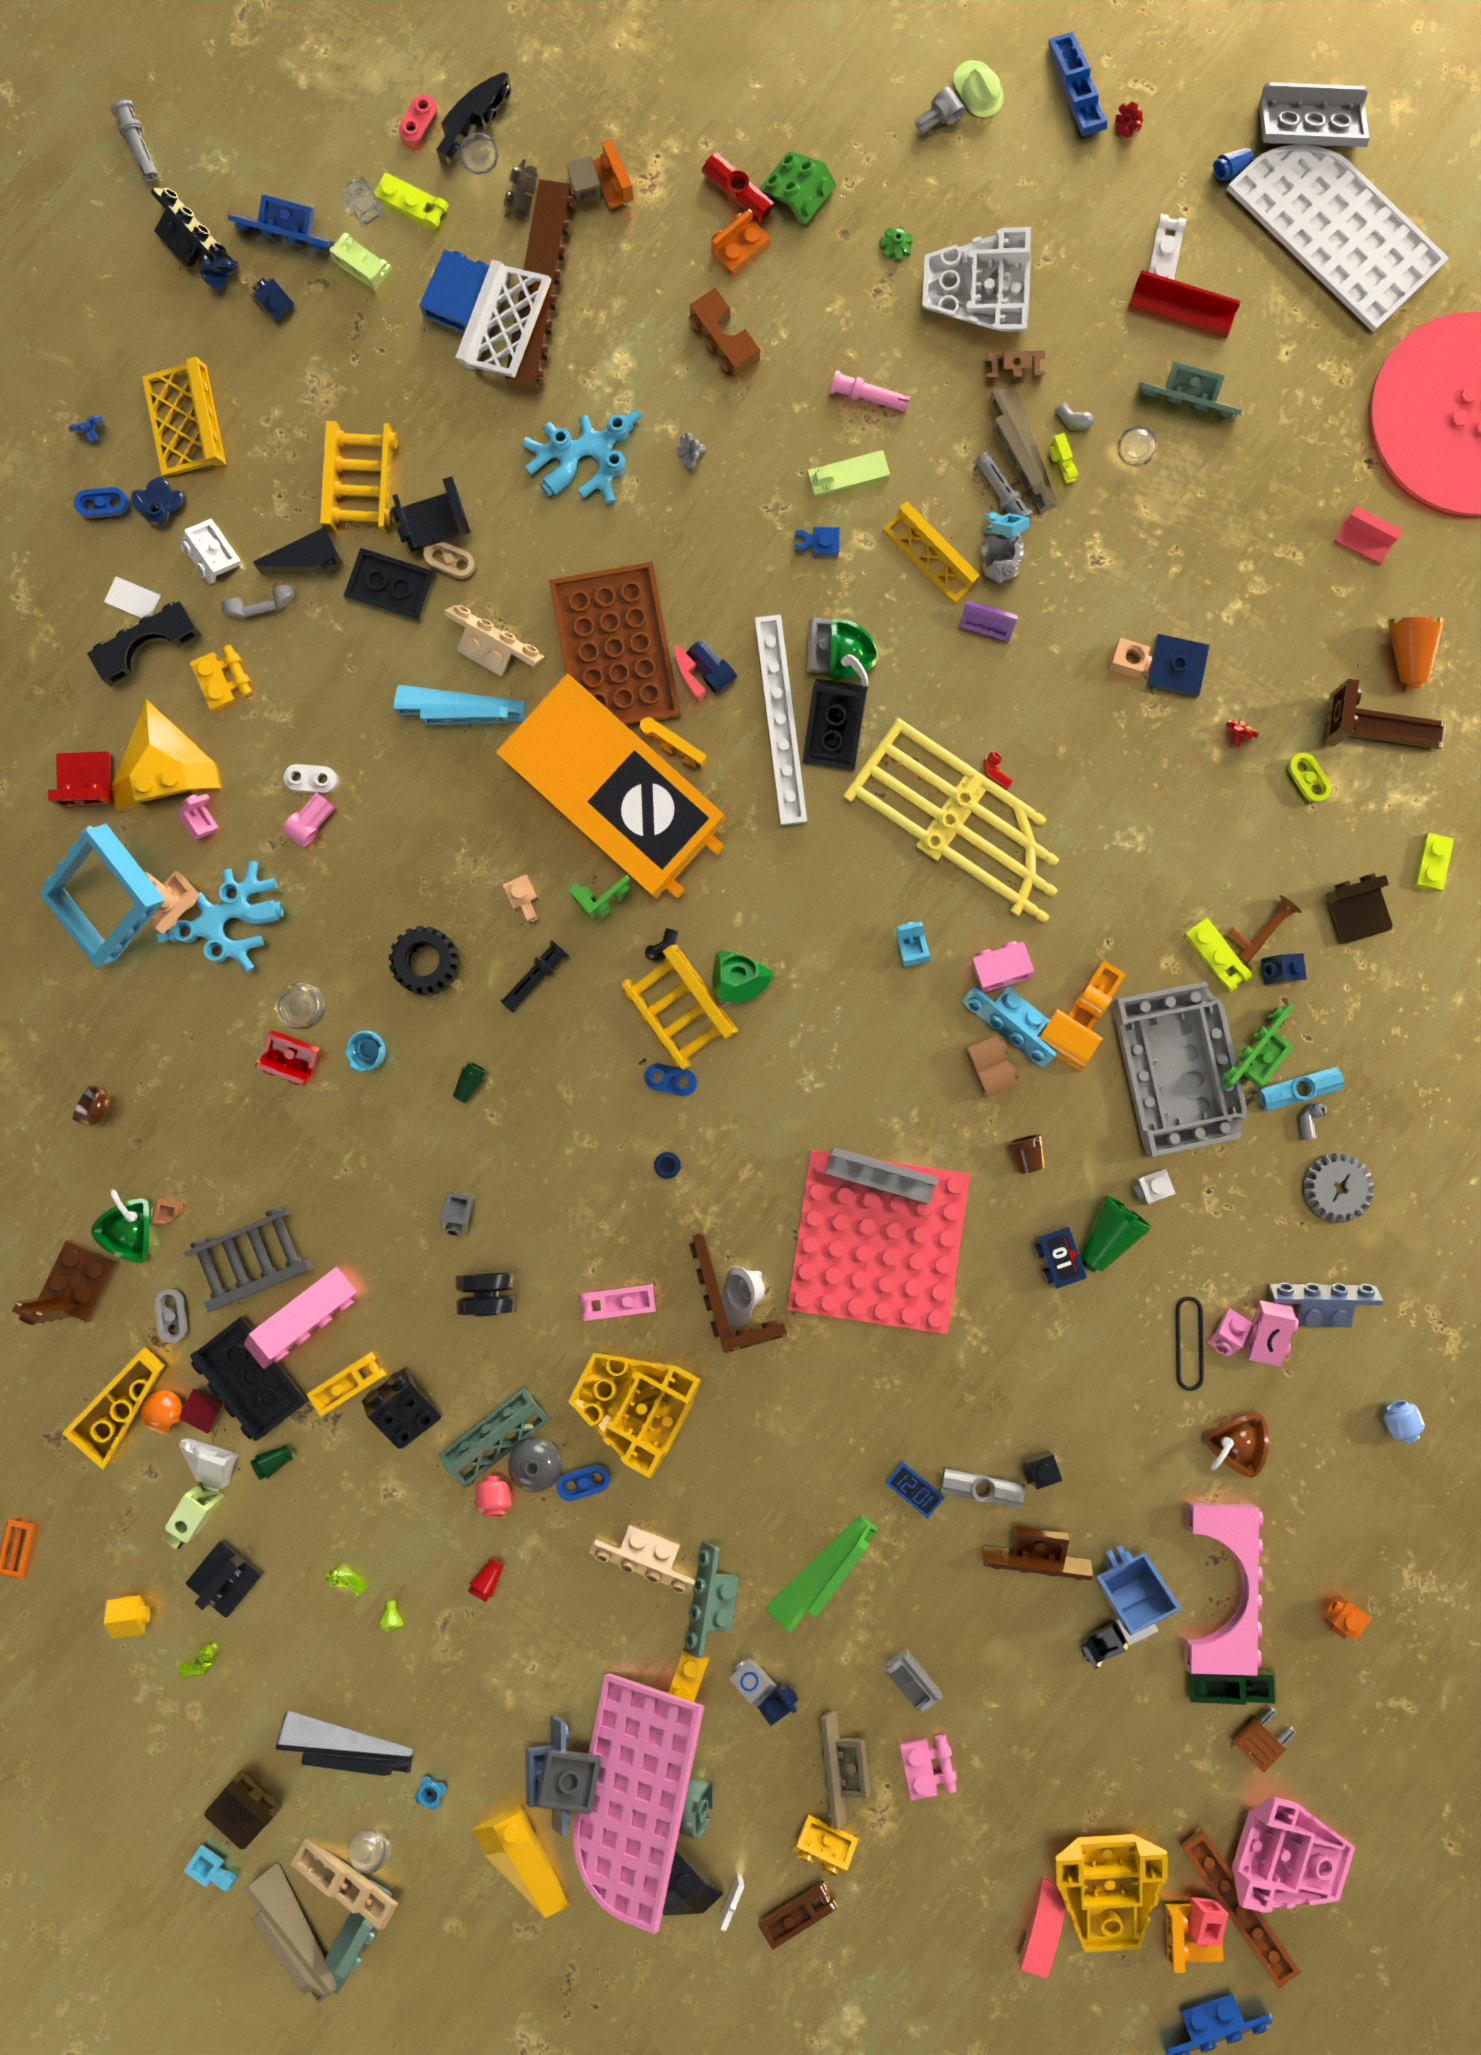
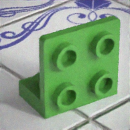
M626 875L598 900L595 899V896L586 885L581 888L575 883L568 890L575 902L594 921L596 918L599 920L604 918L611 911L610 906L617 900L619 903L624 901L632 893L630 889L633 886L631 879Z

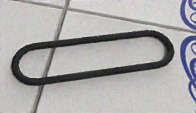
M1190 1296L1179 1300L1176 1306L1177 1380L1179 1385L1187 1391L1197 1390L1201 1387L1204 1380L1203 1309L1200 1301ZM1188 1300L1195 1302L1199 1309L1200 1379L1198 1384L1193 1387L1184 1385L1181 1380L1180 1307L1183 1302Z

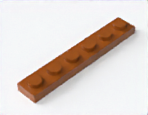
M1203 1829L1181 1843L1180 1846L1224 1910L1229 1914L1228 1916L1277 1987L1281 1988L1299 1975L1301 1971L1261 1913L1242 1908L1239 1905L1234 1875Z

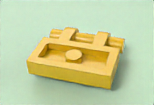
M232 645L222 647L225 656L222 660H219L217 655L212 652L190 662L212 712L237 702L233 694L236 690H240L242 697L252 694L248 675L243 673L239 664L241 659L238 653L234 652ZM230 668L234 679L228 682L224 671Z

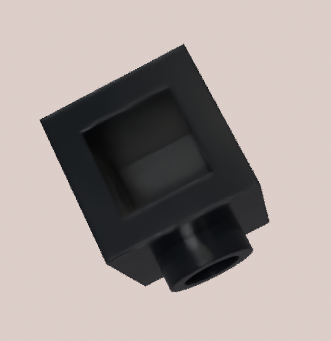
M1049 1450L1023 1459L1026 1467L1022 1468L1026 1482L1027 1484L1032 1483L1036 1489L1063 1481L1054 1454Z

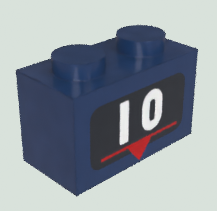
M1068 1226L1035 1236L1036 1243L1033 1244V1248L1037 1258L1043 1259L1045 1269H1042V1273L1047 1285L1052 1284L1053 1288L1058 1289L1087 1278Z

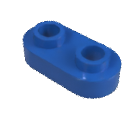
M117 487L86 489L77 493L74 498V507L85 518L119 516L127 511L129 499ZM115 500H120L118 506H112ZM93 502V507L91 509H87V505Z
M657 1063L650 1065L644 1074L647 1086L652 1090L688 1096L697 1087L695 1075L687 1069L682 1070L681 1068ZM655 1072L662 1073L663 1078L661 1081L655 1082L652 1076ZM683 1077L689 1081L688 1086L684 1088L678 1084L679 1080Z
M593 1464L565 1473L557 1482V1493L566 1501H574L600 1493L608 1487L610 1473L605 1466L600 1464ZM594 1473H599L602 1476L600 1482L592 1480ZM568 1481H573L576 1484L574 1490L567 1489L566 1483Z

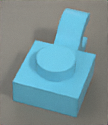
M989 512L983 516L984 520H988L991 523L990 526L984 529L986 534L997 533L1004 535L1005 538H1014L1019 536V533L1030 528L1029 517L1011 513L1002 516L996 512Z
M204 1845L199 1847L183 1871L204 1887H207L212 1881L225 1892L237 1879V1876L232 1872L220 1868L225 1860Z

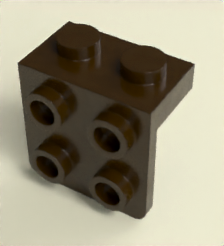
M1372 873L1360 877V883L1351 885L1350 881L1334 885L1335 890L1326 894L1342 943L1347 944L1392 929L1393 924L1381 888L1389 885L1386 875L1376 877V874Z
M240 1771L207 1808L204 1815L231 1842L243 1850L269 1824L281 1807L276 1804V1801L270 1795L264 1793L249 1776Z

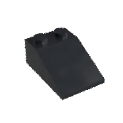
M816 678L813 685L802 762L855 770L868 686L863 687L857 684Z

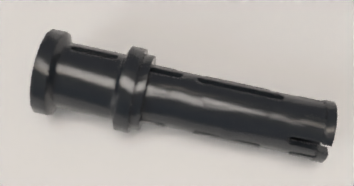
M553 940L549 943L550 947L540 957L534 959L533 963L535 965L501 1000L511 1012L515 1011L546 975L548 977L552 976L556 966L564 958L567 959L569 957Z

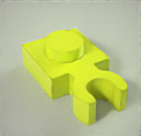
M1065 433L1054 436L1049 447V453L1052 461L1057 462L1059 469L1062 470L1065 484L1075 482V477L1079 475L1076 466L1073 464V455Z

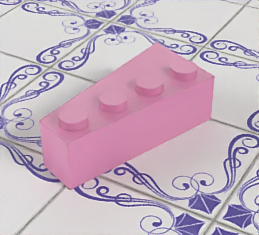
M336 1267L249 1333L244 1345L263 1369L274 1361L278 1363L289 1354L288 1350L295 1344L299 1346L311 1337L310 1332L317 1326L321 1329L333 1319L331 1315L338 1309L343 1312L354 1303L352 1298L357 1291Z

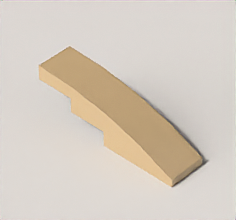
M304 1839L291 1862V1865L324 1895L335 1897L353 1914L360 1913L378 1930L385 1929L398 1906L397 1902L355 1869L308 1839Z

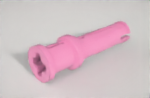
M838 370L835 372L830 394L836 392L846 395L853 401L860 398L903 411V413L906 412L910 396L864 383L861 377L857 376L855 379L842 375Z

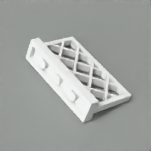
M492 260L455 358L467 369L476 371L478 368L515 378L552 279L548 275L508 267L501 261ZM511 277H518L520 283L508 289ZM536 281L541 282L538 291L530 295L527 287ZM524 290L526 298L514 304L512 296ZM508 299L511 308L499 314L498 311L501 303ZM530 305L531 311L529 315L521 319L518 311ZM514 314L517 323L506 329L503 321ZM499 324L502 332L490 339L489 335L492 327ZM520 329L522 332L520 340L512 344L509 336ZM505 339L508 347L496 353L494 345ZM490 349L492 357L481 362L480 359L483 352ZM511 354L512 361L509 368L502 367L500 360Z

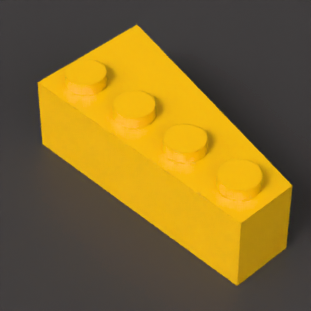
M146 1347L143 1348L62 1434L103 1470L111 1462L165 1364Z

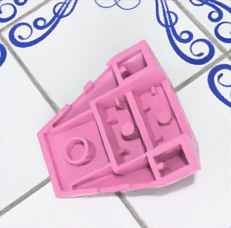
M1272 1796L1248 1812L1234 1857L1232 1870L1239 1905L1242 1908L1266 1913L1272 1912V1908L1285 1907L1286 1909L1295 1908V1905L1307 1903L1310 1906L1339 1901L1355 1847L1297 1803Z

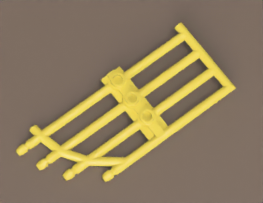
M897 717L849 786L843 798L852 802L855 796H857L920 839L916 847L930 858L932 857L938 861L943 855L1014 903L1010 910L1014 915L1019 917L1022 910H1024L1031 916H1035L1040 922L1045 923L1049 918L1047 913L1039 910L1037 906L1027 900L1032 885L1040 890L1042 889L1044 893L1052 897L1058 891L1053 885L1047 884L1044 879L1036 875V856L1044 859L1045 862L1052 866H1055L1059 861L1054 854L1048 853V850L1037 844L1032 834L1028 819H1032L1037 825L1043 826L1046 821L1045 817L1040 813H1036L1034 809ZM902 732L965 775L956 788L893 746L892 743L898 734ZM885 753L947 794L949 799L942 809H939L879 768L877 765ZM869 776H874L935 819L927 831L862 788ZM986 790L1014 808L1020 831L978 803ZM971 812L1025 848V866L964 826L963 824ZM959 834L1024 878L1019 893H1016L950 848L948 845L955 835Z

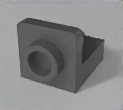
M447 1191L440 1217L441 1231L454 1237L468 1235V1223L474 1204V1196Z

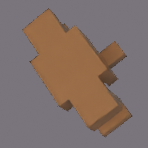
M1045 350L986 353V361H991V373H986V378L998 377V358H1000V363H1003V369H1012L1013 377H1021L1023 372L1021 369L1030 368V357H1032V376L1045 375V371H1040V359H1045ZM1014 359L1020 362L1018 366L1013 364Z

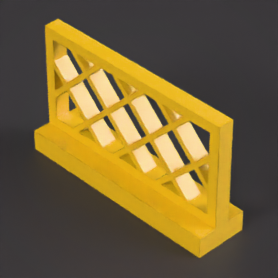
M196 356L186 359V364L142 376L161 475L164 478L209 465H215L216 467L226 465L207 366ZM187 372L188 380L182 389L175 385L174 382L180 374ZM162 380L166 384L158 396L153 393L151 383ZM171 387L180 391L173 405L164 400ZM186 395L192 398L193 405L188 413L179 409ZM162 402L171 407L164 420L158 418L157 415ZM177 411L186 416L178 429L170 425ZM191 420L197 423L198 430L193 438L184 434ZM167 427L176 432L169 445L165 444L162 440V435ZM182 436L191 441L183 454L174 449ZM197 445L202 448L204 458L192 461L189 459V456ZM174 452L181 458L175 467L168 468L167 460L171 453Z

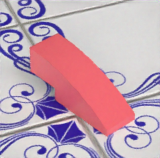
M1042 1877L1025 1929L1027 1935L1018 1963L1021 1970L1048 1979L1066 1906L1056 1882Z

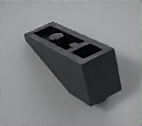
M325 527L253 561L261 574H321L336 570L343 561Z

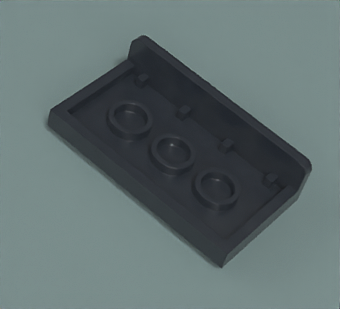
M241 1316L198 1351L193 1352L190 1358L193 1360L191 1365L194 1370L200 1375L203 1374L209 1381L207 1385L210 1391L215 1396H220L226 1403L224 1408L227 1413L233 1418L236 1417L242 1424L240 1428L243 1434L248 1439L253 1438V1440L258 1441L306 1404L308 1400L279 1362L276 1363L274 1361L263 1369L245 1347L244 1342L253 1329L246 1319Z

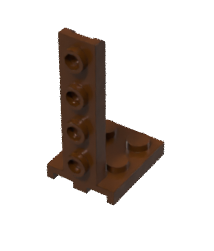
M1347 679L1330 694L1329 699L1332 700L1331 711L1327 714L1326 725L1329 726L1327 738L1323 744L1325 746L1334 747L1346 737L1353 736L1434 749L1442 748L1445 721L1356 708V705L1360 703L1362 694L1361 689H1358L1359 680Z
M701 1234L692 1235L694 1242L689 1243L693 1259H699L701 1268L696 1269L700 1285H706L708 1294L703 1296L707 1311H713L715 1321L710 1323L714 1338L720 1337L723 1351L728 1353L786 1337L787 1332L784 1323L778 1324L777 1320L762 1323L763 1329L752 1331L751 1327L735 1331L736 1336L731 1337L705 1238Z
M66 1240L39 1297L17 1301L12 1312L20 1315L19 1320L29 1325H35L36 1323L44 1324L48 1321L54 1322V1320H63V1318L76 1317L84 1322H89L117 1262L70 1240Z

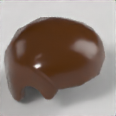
M89 1086L77 1103L72 1119L86 1126H94L102 1122L110 1111L111 1099L108 1092L98 1086Z

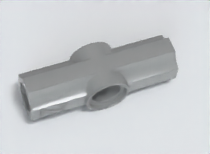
M944 1468L940 1482V1492L976 1499L979 1502H991L1021 1508L1024 1501L1025 1484L991 1478L984 1474L976 1475ZM987 1482L989 1484V1490L986 1494L979 1495L976 1493L978 1483Z

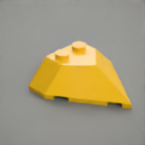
M146 699L111 786L117 813L142 808L145 801L191 791L197 795L221 789L216 764Z

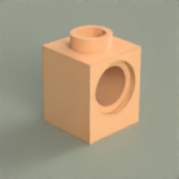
M1120 638L1115 644L1108 669L1139 678L1143 671L1147 672L1152 657L1148 656L1151 647ZM1126 655H1134L1137 658V664L1129 663L1126 660Z

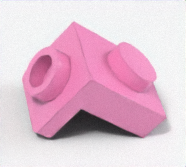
M208 794L198 797L197 795L189 796L182 802L183 806L177 812V816L193 840L213 834L218 829L215 821L205 808V804L210 799Z
M1229 1308L1224 1312L1216 1333L1208 1339L1207 1343L1214 1347L1217 1352L1230 1357L1242 1348L1252 1322Z

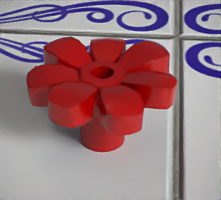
M1130 102L1129 105L1122 103L1118 109L1121 114H1117L1115 118V123H1118L1115 128L1116 132L1127 138L1133 136V130L1139 131L1143 124V112L1138 109V103Z
M1228 720L1226 726L1231 728L1234 733L1230 741L1233 745L1240 746L1243 738H1257L1259 735L1257 730L1247 726V723L1244 721Z

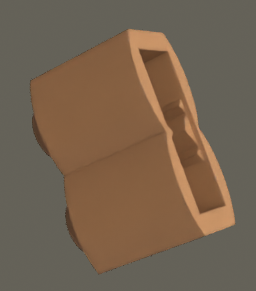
M997 1036L965 1048L966 1055L985 1098L1017 1086L1016 1079H1019V1075L1014 1064L1009 1065L1006 1055L1009 1052L1003 1039L999 1040Z

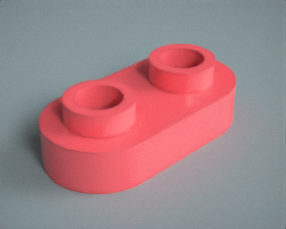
M419 95L415 97L399 124L401 140L408 146L420 145L437 118L438 109L435 100L431 96ZM427 105L425 109H420V106ZM409 127H415L413 131L407 130Z

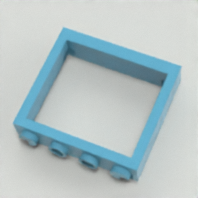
M107 824L94 828L91 826L85 828L80 833V839L68 849V855L56 865V871L44 881L45 885L38 893L95 968L116 961L165 901L164 897ZM93 849L135 902L105 941L64 889L65 885Z

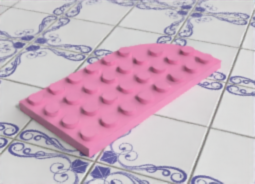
M605 1674L588 1753L601 1756L600 1769L591 1814L576 1812L573 1825L574 1853L581 1877L598 1904L616 1919L654 1934L659 1931L704 1705L613 1674Z

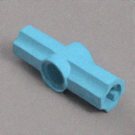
M1333 1067L1258 1089L1259 1099L1264 1110L1269 1111L1344 1089V1080L1338 1067ZM1299 1082H1302L1306 1087L1304 1096H1300L1296 1091V1086Z

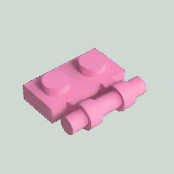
M945 1735L935 1736L936 1746L928 1748L926 1737L899 1743L911 1801L938 1795L936 1788L938 1783H944L946 1793L956 1792L955 1781L957 1777L955 1770L951 1766L950 1756L952 1752L950 1745H947ZM939 1758L941 1771L933 1773L931 1759Z

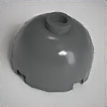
M530 1437L518 1443L511 1452L508 1461L509 1475L514 1484L520 1489L532 1493L542 1492L552 1487L560 1477L563 1467L560 1451L550 1440L542 1437Z

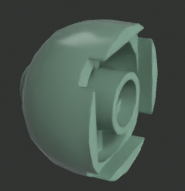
M689 1780L679 1834L695 1839H700L704 1834L710 1820L705 1818L708 1807L713 1809L714 1804L713 1784L704 1780Z

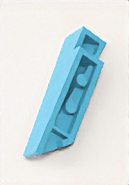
M399 685L397 686L393 709L398 715L420 714V719L424 725L525 721L524 701Z

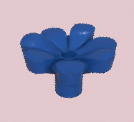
M102 415L90 416L86 419V422L73 423L69 426L71 432L85 433L89 442L98 439L94 428L103 421Z

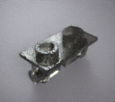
M525 159L521 161L518 167L514 166L510 174L509 181L512 182L511 191H507L503 206L506 207L504 215L506 218L511 212L515 213V217L520 220H524L525 216L529 215L533 197L524 194V191L531 194L534 193L538 174L535 167H524Z

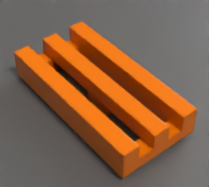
M13 1518L7 1520L0 1550V1575L18 1579L25 1578L37 1523H26L27 1521L22 1520L16 1521ZM14 1527H17L9 1569L7 1570L5 1565ZM26 1529L27 1531H26V1536H25V1540H24V1544H23V1549H22V1553H21V1558H20V1562H19V1566H18V1571L16 1572L15 1570H16V1565H17V1561H18V1557H19V1552H20V1548H21V1543H22V1539H23V1535H24V1530Z

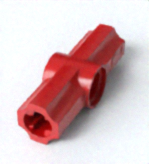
M718 153L711 154L702 167V173L726 193L727 199L732 204L739 205L745 211L750 209L753 212V218L759 223L769 216L774 208V203L749 181V177L745 172L736 170ZM739 185L742 186L743 189L735 190L732 187Z

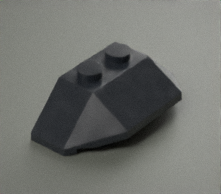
M677 1841L662 1914L664 1916L702 1914L723 1895V1891Z

